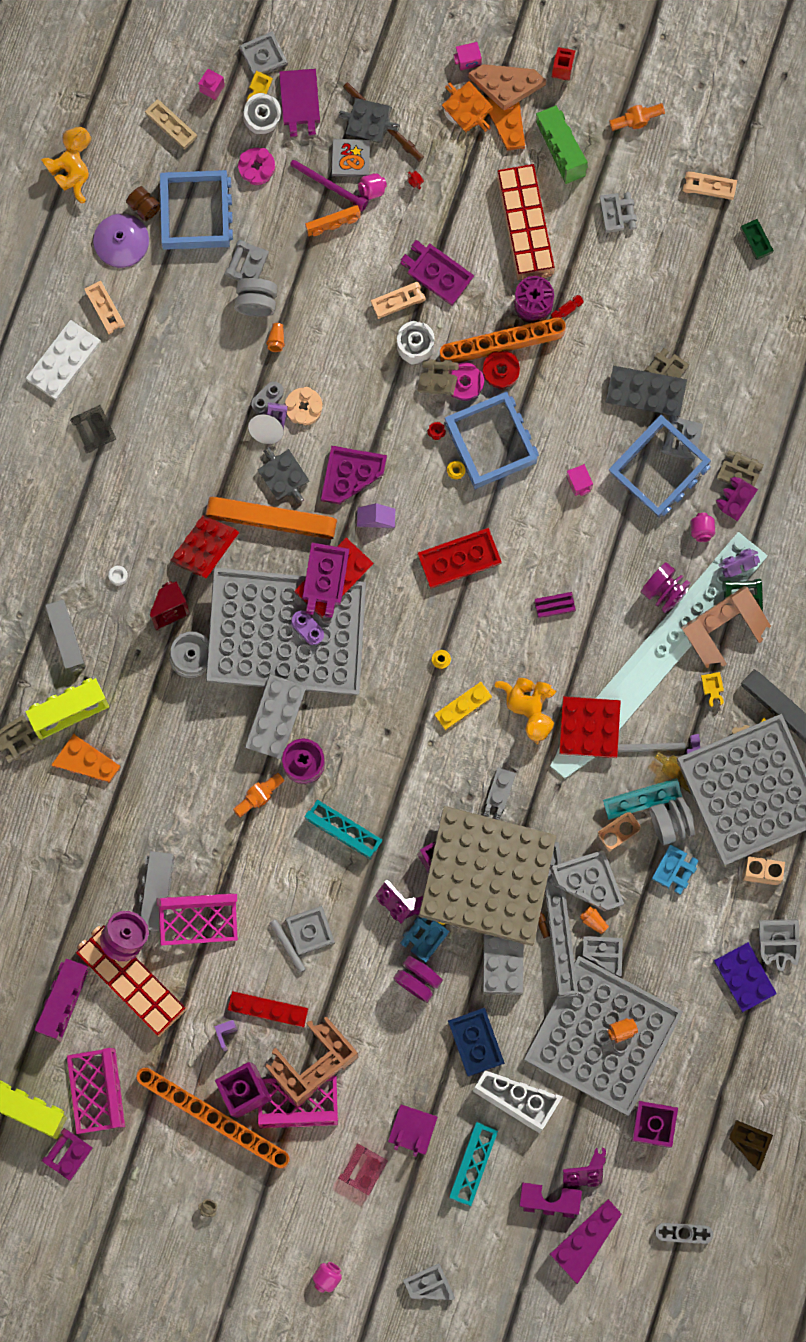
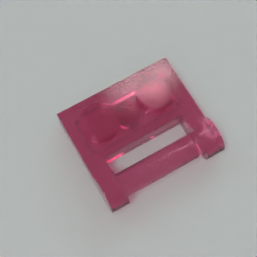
M357 1143L352 1158L343 1174L340 1173L338 1179L369 1196L388 1160ZM362 1154H365L368 1157L354 1181L350 1176Z

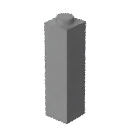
M64 599L45 605L67 673L71 672V674L82 671V668L86 666Z

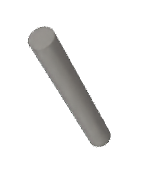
M277 920L271 921V927L298 972L305 971L306 968Z

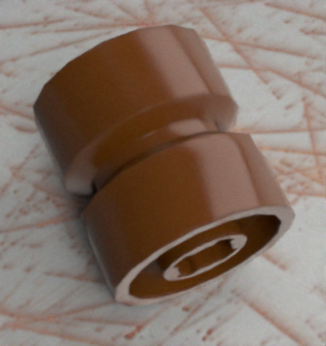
M143 186L136 188L126 199V204L133 211L137 210V215L144 222L153 218L161 208V204L154 197H150V193Z

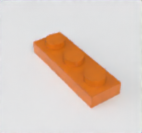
M356 205L305 223L308 236H318L325 230H335L342 224L356 222L360 218L359 207Z

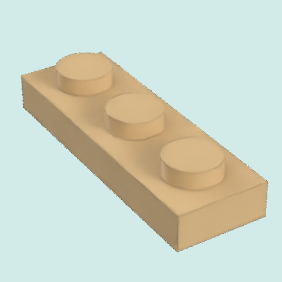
M159 99L145 111V114L184 150L197 139V134Z

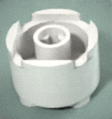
M264 93L251 96L246 102L243 111L245 125L255 134H267L277 127L281 116V108L278 101ZM260 110L262 113L266 112L265 117L258 115Z
M410 321L400 328L397 335V350L401 358L414 365L422 363L431 357L434 352V333L427 324Z

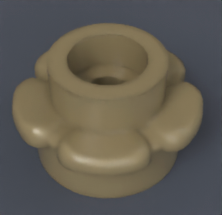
M510 313L509 316L505 317L504 327L507 329L518 327L519 317Z
M205 1199L198 1205V1209L202 1216L214 1217L217 1211V1204L211 1199Z

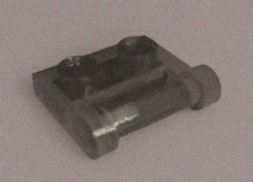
M101 405L70 419L84 444L83 449L85 453L93 452L95 449L116 440V436ZM87 420L96 441H90L82 421Z

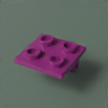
M388 880L383 883L375 895L378 902L390 911L392 918L399 921L400 924L413 915H419L420 910L417 909L421 908L423 896L405 899Z
M400 1104L388 1142L395 1144L394 1150H398L399 1146L413 1150L412 1156L414 1157L417 1156L418 1152L426 1155L438 1117Z
M602 1147V1154L598 1153V1148L594 1150V1155L588 1167L563 1169V1188L577 1189L579 1186L596 1187L602 1184L603 1166L606 1163L605 1148Z

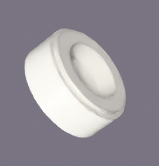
M114 566L110 569L108 577L112 584L121 586L126 583L128 573L124 567Z

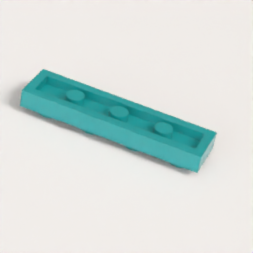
M676 778L604 799L603 803L607 818L610 820L620 817L627 812L634 813L661 803H668L669 800L675 801L676 798L682 797V793Z

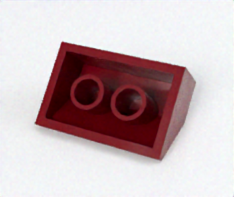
M177 581L167 582L158 590L149 614L155 630L191 615Z

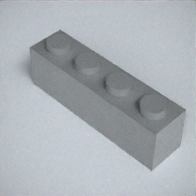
M150 851V855L146 856L145 867L148 869L147 875H143L142 887H145L144 894L140 895L139 906H142V911L138 915L145 920L149 932L159 933V912L156 898L169 897L175 859L174 854ZM164 910V919L166 920L167 910Z

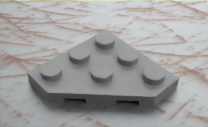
M604 850L550 867L556 886L603 911L624 905Z

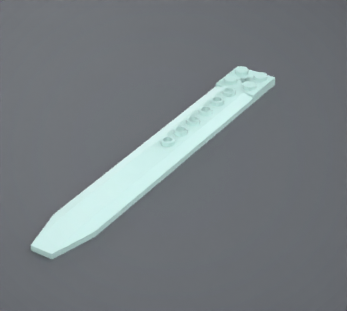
M738 532L686 592L683 599L667 614L595 698L621 700L619 730L692 646L681 627L724 600L723 581H747L767 558L768 555ZM748 548L758 551V554L754 555L760 559L758 566L744 571L741 565L742 573L732 578L724 577L722 571L725 569L718 566V564L723 563V559L730 556L736 557V555H740L741 551ZM739 589L732 590V594L738 591ZM559 747L550 767L565 779L595 757L560 755Z

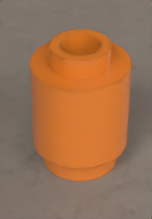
M626 1018L609 1025L610 1029L607 1030L610 1040H614L616 1043L632 1038L634 1034L638 1033V1028L633 1018Z

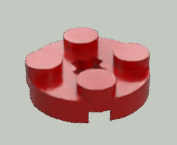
M508 351L491 353L485 359L483 365V376L486 382L500 390L511 387L519 378V361L516 356ZM498 366L506 367L504 374L498 373Z

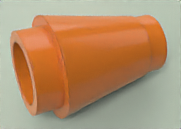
M281 323L272 324L266 342L268 350L272 352H281L285 346L283 324Z
M589 906L580 915L584 924L600 934L604 933L609 927L596 908L593 909Z

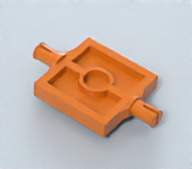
M470 81L458 90L452 83H448L445 86V89L448 90L451 96L442 104V107L463 131L467 133L471 128L479 125L484 132H487L491 126L484 119L494 108Z

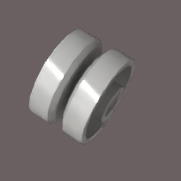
M259 278L239 280L236 286V294L239 296L235 298V310L244 315L256 317L273 315L276 309V301L273 299L277 297V285L269 280Z
M197 632L180 634L174 640L169 653V662L172 669L184 678H196L203 675L207 671L209 640Z

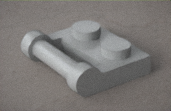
M238 240L236 244L237 249L229 268H226L224 274L236 280L260 278L269 251L250 245L243 240ZM245 250L248 252V255L239 273L236 272V268Z
M670 416L669 422L676 429L677 426L683 427L682 434L698 447L703 424L681 419L677 416ZM668 431L666 443L662 447L661 452L666 455L694 461L696 455L681 441H679L678 449L672 448L675 436Z

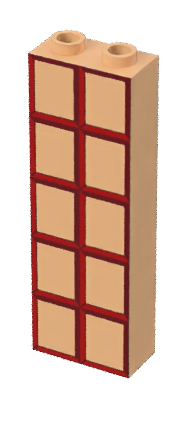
M534 164L497 170V181L517 281L531 276L548 278L554 274L555 266Z
M105 925L102 927L98 926L92 931V937L88 941L83 940L77 946L78 951L76 953L160 1037L187 1010L186 1007L136 957L129 961H117L106 955L100 945V935Z

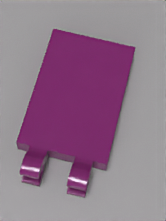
M316 69L279 71L284 125H289L290 137H298L297 124H308L309 136L316 135L315 123H320Z
M415 240L411 245V250L420 254V256L414 261L404 254L400 264L409 268L407 272L409 276L453 306L473 280L474 275L429 243L425 247Z
M311 543L302 598L308 600L306 614H314L317 601L327 603L325 617L332 618L335 605H341L349 549Z

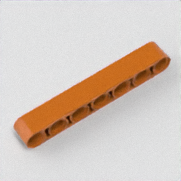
M552 318L447 343L440 348V361L451 360L453 363H461L489 356L493 352L512 351L558 340L565 334L566 323L561 318ZM560 326L562 330L554 331L552 327ZM541 330L544 334L537 336L534 332ZM522 334L525 336V339L518 340L516 336ZM505 339L507 340V343L500 344L498 343V340ZM482 343H487L489 347L483 349L479 345ZM464 347H468L471 349V351L469 353H464L461 349ZM449 351L453 355L451 357H445L443 354L444 352Z
M209 497L205 514L206 517L214 520L323 539H334L337 519L329 516L219 497Z

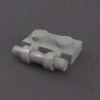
M630 192L624 193V199L619 200L618 193L601 195L599 197L605 233L623 231L624 223L629 224L630 230L637 228V216L633 210L634 200L631 199ZM622 207L626 208L627 215L622 216Z

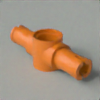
M662 103L648 108L646 106L642 107V105H635L630 107L624 116L609 120L612 131L627 126L633 129H640L646 126L651 118L665 114V109Z
M277 772L265 783L262 782L260 784L258 782L246 792V799L233 808L235 814L240 818L251 808H260L271 799L272 791L284 782L283 777Z

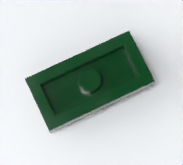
M758 219L740 227L756 260L774 252Z

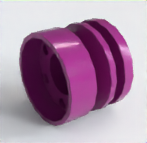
M531 276L523 279L518 284L515 292L514 308L518 317L524 322L535 323L544 321L551 314L555 296L550 282L539 276Z
M667 562L651 576L640 591L649 600L658 596L657 607L665 602L661 609L664 613H667L683 599L691 585V582L688 580L680 585L684 578L683 575L674 580L672 577L676 569Z

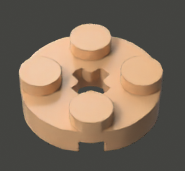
M310 387L295 389L285 400L287 405L286 414L293 423L307 426L315 423L321 416L322 399ZM301 403L309 404L306 411L299 409Z

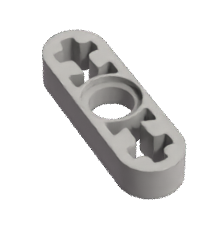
M661 1223L655 1228V1236L660 1241L706 1244L713 1239V1231L709 1226ZM663 1226H665L666 1230L673 1231L672 1226H675L676 1239H672V1234L662 1238L659 1230H662ZM682 1227L687 1228L690 1232L687 1239H681L678 1235ZM692 1228H696L695 1232H702L703 1229H706L709 1237H706L704 1241L701 1236H695L696 1240H692Z

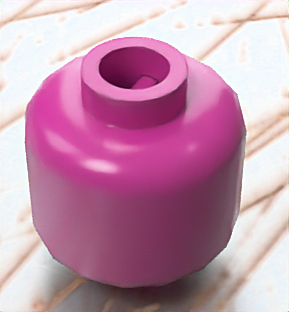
M378 173L363 176L360 179V183H358L360 195L369 200L384 195L385 188L387 187L386 180Z
M698 513L696 517L691 519V536L696 541L708 542L715 536V520L712 516H708L707 513Z
M332 1262L320 1264L312 1276V1280L315 1283L314 1287L321 1293L325 1291L333 1292L342 1279L341 1269Z

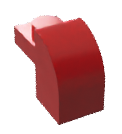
M557 48L552 78L570 81L576 50Z

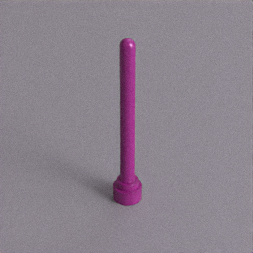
M296 160L290 162L293 168L351 201L354 206L358 205L360 212L366 209L369 203V199L366 197L353 195Z

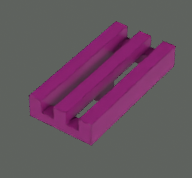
M572 592L534 599L538 619L576 611ZM569 598V600L539 605V603ZM570 604L569 608H563L541 613V610Z

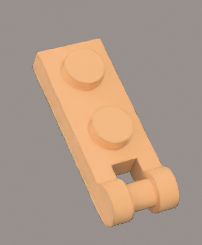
M686 172V184L683 185L684 192L734 200L737 180L696 172ZM693 181H699V185H693Z
M101 280L84 289L108 334L113 333V330L125 327ZM114 317L116 321L109 323L108 319Z
M419 282L412 283L371 300L377 318L380 319L414 304L424 302L426 297L420 291L421 286ZM413 292L414 297L410 298L408 293Z

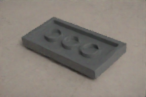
M613 365L606 403L680 417L687 379Z

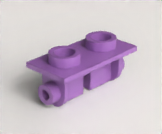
M748 548L741 551L740 555L736 557L730 556L723 559V563L718 564V566L725 569L722 571L724 577L732 578L742 573L741 565L744 571L758 566L760 559L758 556H754L758 554V551Z

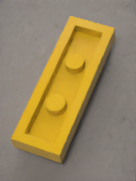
M479 682L436 712L434 716L446 731L492 699V696L483 683Z

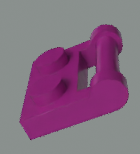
M63 1128L61 1131L62 1135L48 1155L44 1156L41 1161L71 1181L93 1150V1147ZM68 1138L72 1140V1144L59 1163H54L53 1160Z

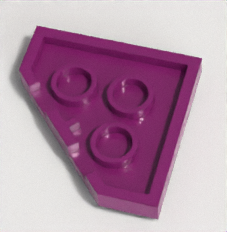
M331 445L321 501L340 505L382 477L385 471L387 455Z

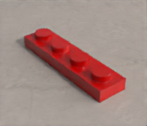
M234 991L231 993L228 1011L302 1028L305 1027L309 1009Z

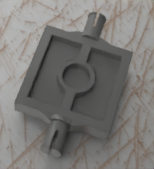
M356 98L351 113L342 110L339 112V118L349 121L346 132L348 136L382 143L388 129L399 131L400 124L390 122L392 107L389 105Z
M270 447L267 450L265 449L263 452L269 461L257 470L277 501L279 502L283 498L292 495L297 504L303 502L304 499L299 490L310 481L291 451L288 449L282 454L275 456Z

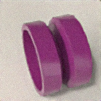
M301 738L294 740L287 745L283 752L282 763L285 774L297 784L306 785L313 783L324 772L325 758L323 750L318 743L311 739ZM305 759L307 763L303 764L301 760Z
M131 911L114 913L101 932V948L111 959L117 961L132 960L139 954L148 939V925L137 913Z
M408 956L403 966L411 974L398 970L393 980L418 999L428 1003L433 993L425 985L438 989L443 979L424 963Z

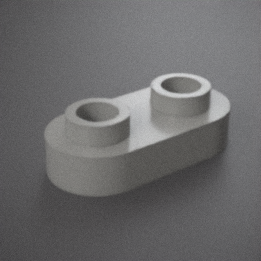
M278 382L268 383L253 398L251 403L253 411L259 415L266 414L268 402L278 403L284 395L282 385ZM276 388L277 392L272 393L271 389ZM263 401L264 405L259 406L258 402Z

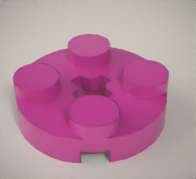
M251 148L243 152L238 162L240 176L253 185L267 183L275 172L273 156L266 148ZM254 163L262 165L259 167V170H256L254 167L252 168Z
M460 363L458 370H452V375L457 377L454 395L451 396L461 401H469L479 397L484 387V376L475 365ZM463 378H467V381L471 383L463 386L460 381H463Z

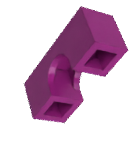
M523 1182L519 1207H523L524 1212L535 1213V1209L543 1210L545 1215L554 1216L555 1212L563 1213L562 1217L574 1218V1215H579L582 1191L561 1188V1195L558 1201L550 1203L542 1196V1185Z

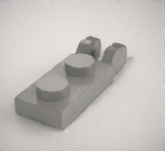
M497 768L483 816L489 817L490 808L494 807L498 809L494 819H500L516 773Z

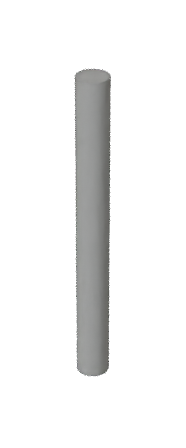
M685 743L618 745V752L685 750Z

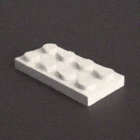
M70 320L28 374L26 380L57 401L101 344V340Z

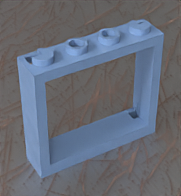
M227 170L160 173L163 250L230 247V240H233V229H229V223H233L232 212H229V205H232V194H228V188H232L231 177L227 175ZM222 181L223 236L170 238L169 183Z
M507 392L445 417L444 423L462 463L465 465L474 489L537 463L538 450L535 446L532 447L529 441L531 440V435L528 429L524 430L522 425L524 423L520 412L517 413L514 408L516 406L515 400L512 396L509 397ZM504 402L529 456L479 476L455 422Z
M660 415L611 466L609 472L660 518L671 511L672 508L670 506L675 501L678 503L685 496L683 492L687 488L691 489L695 486L700 474L705 475L711 468V460L667 419ZM664 426L702 462L657 507L620 472Z

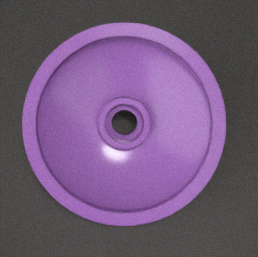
M115 214L105 218L98 225L94 233L93 243L97 255L103 262L113 267L123 268L136 264L145 256L149 247V235L145 225L138 218L129 214ZM123 234V237L117 238V235Z

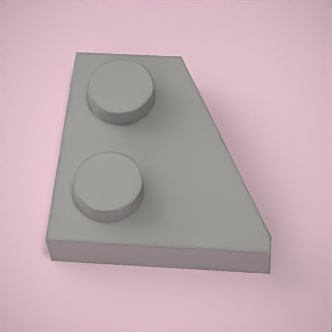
M584 936L583 957L621 977L623 938Z
M440 1263L403 1280L411 1299H455Z

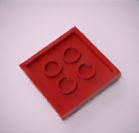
M202 515L192 531L186 536L184 542L175 551L170 561L174 565L206 579L239 532L233 527Z
M563 696L559 754L617 758L621 700Z

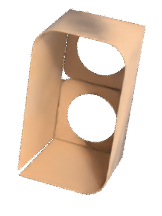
M627 812L598 831L597 834L610 852L622 844L623 841L625 842L640 831V824L632 813ZM623 822L632 824L633 831L630 835H623L620 832L619 827ZM607 833H614L617 836V843L615 845L608 846L604 843V836Z
M747 857L743 866L742 879L744 878L743 881L779 885L783 882L785 862ZM752 861H759L763 866L761 873L752 874L749 870V864ZM771 864L781 866L782 873L779 877H772L769 874L768 868Z

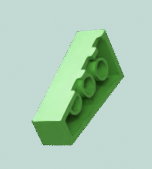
M557 105L536 113L535 121L565 184L586 176L588 162L576 142L571 128L566 124L562 110L559 111Z

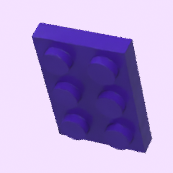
M749 942L714 960L717 969L742 1013L777 994Z

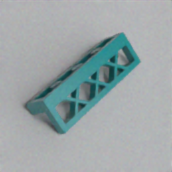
M318 799L311 810H308L304 816L306 821L370 860L383 839ZM318 806L326 810L327 817L321 818L314 814ZM340 818L343 822V827H335L331 824L330 819ZM346 829H358L360 837H351L347 834ZM372 838L377 843L371 849L364 845L363 839Z
M476 1122L453 1185L450 1199L472 1206L498 1133L497 1130ZM482 1130L493 1133L490 1142L482 1144L479 1138ZM479 1141L481 1146L476 1148L477 1142ZM489 1145L486 1152L484 1147ZM482 1148L485 1158L483 1161L476 1163L473 1153ZM471 1159H472L474 1165H472V1166L469 1167L470 1162H471ZM482 1164L481 1169L479 1171L477 1165ZM475 1167L478 1177L476 1180L469 1182L466 1176L467 1170ZM465 1179L467 1184L462 1186L463 1181ZM475 1183L474 1189H472L470 1184ZM466 1186H469L472 1193L469 1201L458 1197L460 1190Z

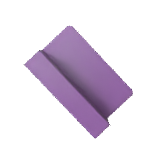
M234 1020L214 1026L224 1052L228 1051L223 1036L238 1031Z

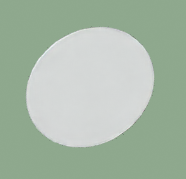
M257 415L249 422L248 428L251 436L260 443L274 444L283 436L281 423L270 415Z

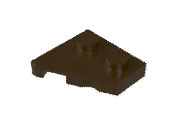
M735 1120L728 1139L757 1171H760L773 1135Z

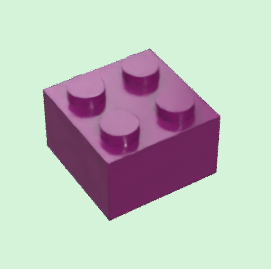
M247 1062L215 1080L230 1115L237 1119L272 1100L256 1065L251 1062Z
M638 1101L631 1142L672 1148L678 1107Z

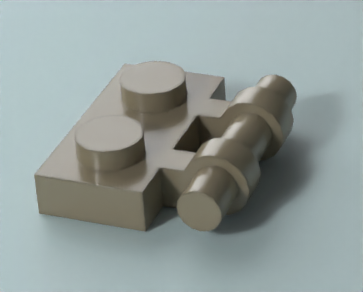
M663 348L660 353L655 355V360L644 371L681 378L688 369L689 364L675 354L671 359H668L666 356L669 351ZM660 364L665 365L661 372L656 370Z
M434 359L423 361L422 367L428 369V373H421L417 391L429 394L454 395L457 377L452 375V370H458L459 364L453 363L451 360H445L444 362H437ZM437 369H443V374H436Z
M729 450L726 457L733 461L730 463L724 460L717 479L732 485L730 478L738 477L755 486L759 474L754 473L753 470L761 471L764 464L757 462V459L742 456V453L738 451L735 453ZM738 462L749 466L748 469L737 466Z
M21 715L0 729V751L4 752L9 749L11 752L5 757L8 763L15 759L17 761L21 758V755L29 750H34L35 746L41 743L38 736L32 740L28 737L34 730L24 715ZM23 739L25 744L15 749L13 745Z

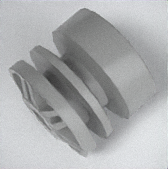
M682 797L676 798V804L673 800H669V810L662 803L650 807L651 820L657 837L663 846L676 841L675 832L678 833L681 839L686 838V833L689 837L695 835L691 811Z

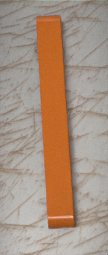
M142 1068L137 1072L136 1079L145 1088L276 1168L283 1169L289 1165L290 1157L281 1148L153 1070ZM144 1072H150L151 1079L149 1082H142L141 1075ZM161 1082L168 1084V1089L164 1093L158 1091V1085ZM178 1092H182L185 1095V1099L181 1103H176L174 1100ZM194 1103H200L202 1106L201 1111L193 1113L191 1106ZM211 1113H217L219 1117L218 1121L214 1124L208 1121V1116ZM228 1123L235 1125V1131L232 1134L225 1132V1126ZM246 1133L252 1135V1142L249 1144L242 1143L241 1138ZM261 1144H268L269 1152L265 1155L260 1154L258 1151ZM278 1154L286 1156V1162L283 1165H278L275 1162Z

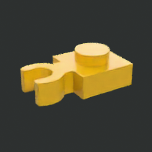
M255 71L248 87L253 92L247 96L246 102L255 94H267L273 78Z
M720 672L701 675L704 695H710L708 701L710 708L713 707L714 699L719 700L720 706H723L724 699L719 695V693L724 691Z

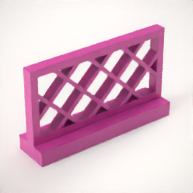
M237 894L156 898L159 912L161 946L238 941ZM224 906H231V915L226 919L219 912ZM205 907H209L214 911V914L208 920L200 914ZM186 908H190L195 913L189 922L181 915ZM171 909L176 914L170 923L164 919V910ZM216 915L224 921L218 930L210 923ZM197 916L205 922L199 931L191 925ZM178 917L186 923L180 932L172 926ZM226 924L232 928V937H225L220 933ZM207 925L215 931L211 938H205L201 934ZM188 926L196 932L194 937L189 940L182 935ZM170 927L177 935L172 941H165V932Z
M104 1048L102 1050L67 1055L76 1134L125 1127L116 1049ZM101 1054L102 1063L97 1068L90 1061L95 1055ZM80 1058L85 1062L79 1071L74 1068L73 1059ZM87 1065L96 1070L90 1080L82 1074ZM98 1073L104 1076L105 1080L101 1088L93 1083ZM79 1076L87 1081L82 1091L76 1087V1081ZM90 1084L98 1089L93 1099L85 1094ZM101 1093L107 1096V1102L104 1107L95 1102ZM82 1096L90 1101L85 1110L78 1106V1101ZM93 1104L101 1110L95 1119L87 1113ZM103 1113L109 1116L110 1125L103 1126L98 1122ZM84 1116L93 1121L88 1128L81 1129L80 1121Z
M332 1076L326 1081H333V1088L328 1094L320 1087L317 1088L325 1096L318 1104L310 1097L307 1099L315 1105L311 1112H305L300 1108L306 1101L297 1107L290 1097L280 1089L281 1086L275 1085L278 1082L274 1078L262 1079L264 1084H271L275 1088L270 1094L271 1098L279 1091L285 1099L279 1105L275 1104L272 1100L269 1101L276 1108L270 1114H263L264 1105L258 1107L259 1129L338 1125L337 1076ZM328 1098L333 1103L334 1111H324L320 1106ZM287 1101H290L295 1106L291 1113H285L281 1109Z

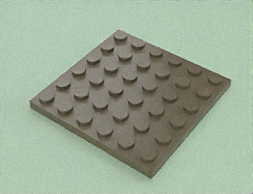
M444 806L419 917L533 946L557 835Z

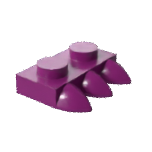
M733 477L730 478V482L736 490L731 488L723 489V493L728 501L718 499L716 504L723 513L738 522L758 491V488L741 478Z

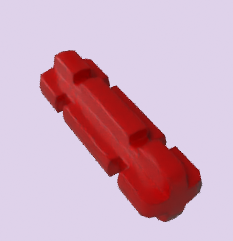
M576 295L572 298V301L569 300L559 307L558 311L555 310L551 313V319L566 317L576 307L584 303L583 298L580 295Z

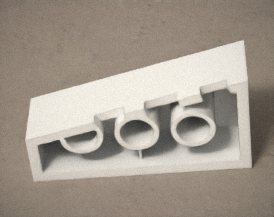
M484 1071L473 1089V1092L539 1134L563 1097L488 1071Z

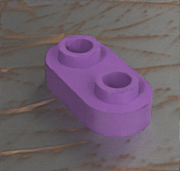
M298 611L292 616V627L308 644L317 645L323 640V629L309 614H306L305 611ZM299 617L304 618L305 622H304V623H300V622L298 621V618H299ZM311 632H317L318 637H313Z

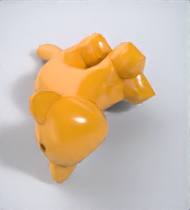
M75 127L62 133L66 151L55 160L43 158L41 161L64 191L73 187L75 198L83 204L86 202V199L81 193V187L88 179L89 172L87 166L81 160L80 152L91 143V136L85 128ZM62 169H64L68 173V176L56 174L60 172Z
M518 678L513 688L507 682L496 681L495 687L506 691L507 708L516 714L524 715L528 718L525 729L526 734L539 745L540 741L547 738L554 726L552 719L541 713L542 705L546 698L553 697L557 691L551 688L552 685L544 682H537L535 685L526 678ZM534 690L532 696L525 695V693H529Z

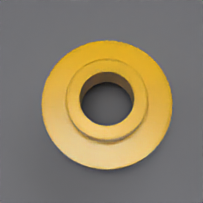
M452 461L448 464L447 474L450 478L457 480L465 475L466 468L462 462ZM458 468L460 471L459 473H454L453 469Z
M437 650L434 652L432 663L436 668L444 669L449 666L451 657L447 651ZM443 656L445 660L443 662H439L438 657Z

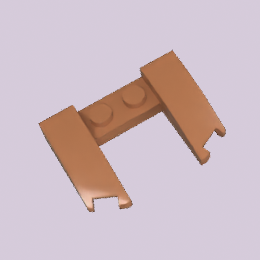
M742 587L681 627L706 668H709V664L720 663V666L727 665L709 633L739 613L758 643L763 641L761 635L765 628L771 627L748 587Z
M324 1017L325 1023L313 1026L312 1021L306 1023L328 1053L301 1075L294 1070L276 1048L272 1051V1054L276 1056L272 1065L266 1064L267 1070L297 1107L311 1097L313 1091L339 1070H344L359 1058L358 1052L327 1017Z

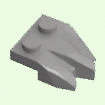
M798 919L759 920L760 952L766 965L770 964L772 960H776L777 969L784 972L787 960H791L794 965L798 964L800 957Z

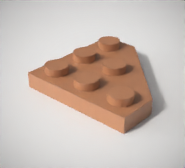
M482 64L469 72L468 76L473 83L503 110L508 109L546 85L544 77L535 69Z

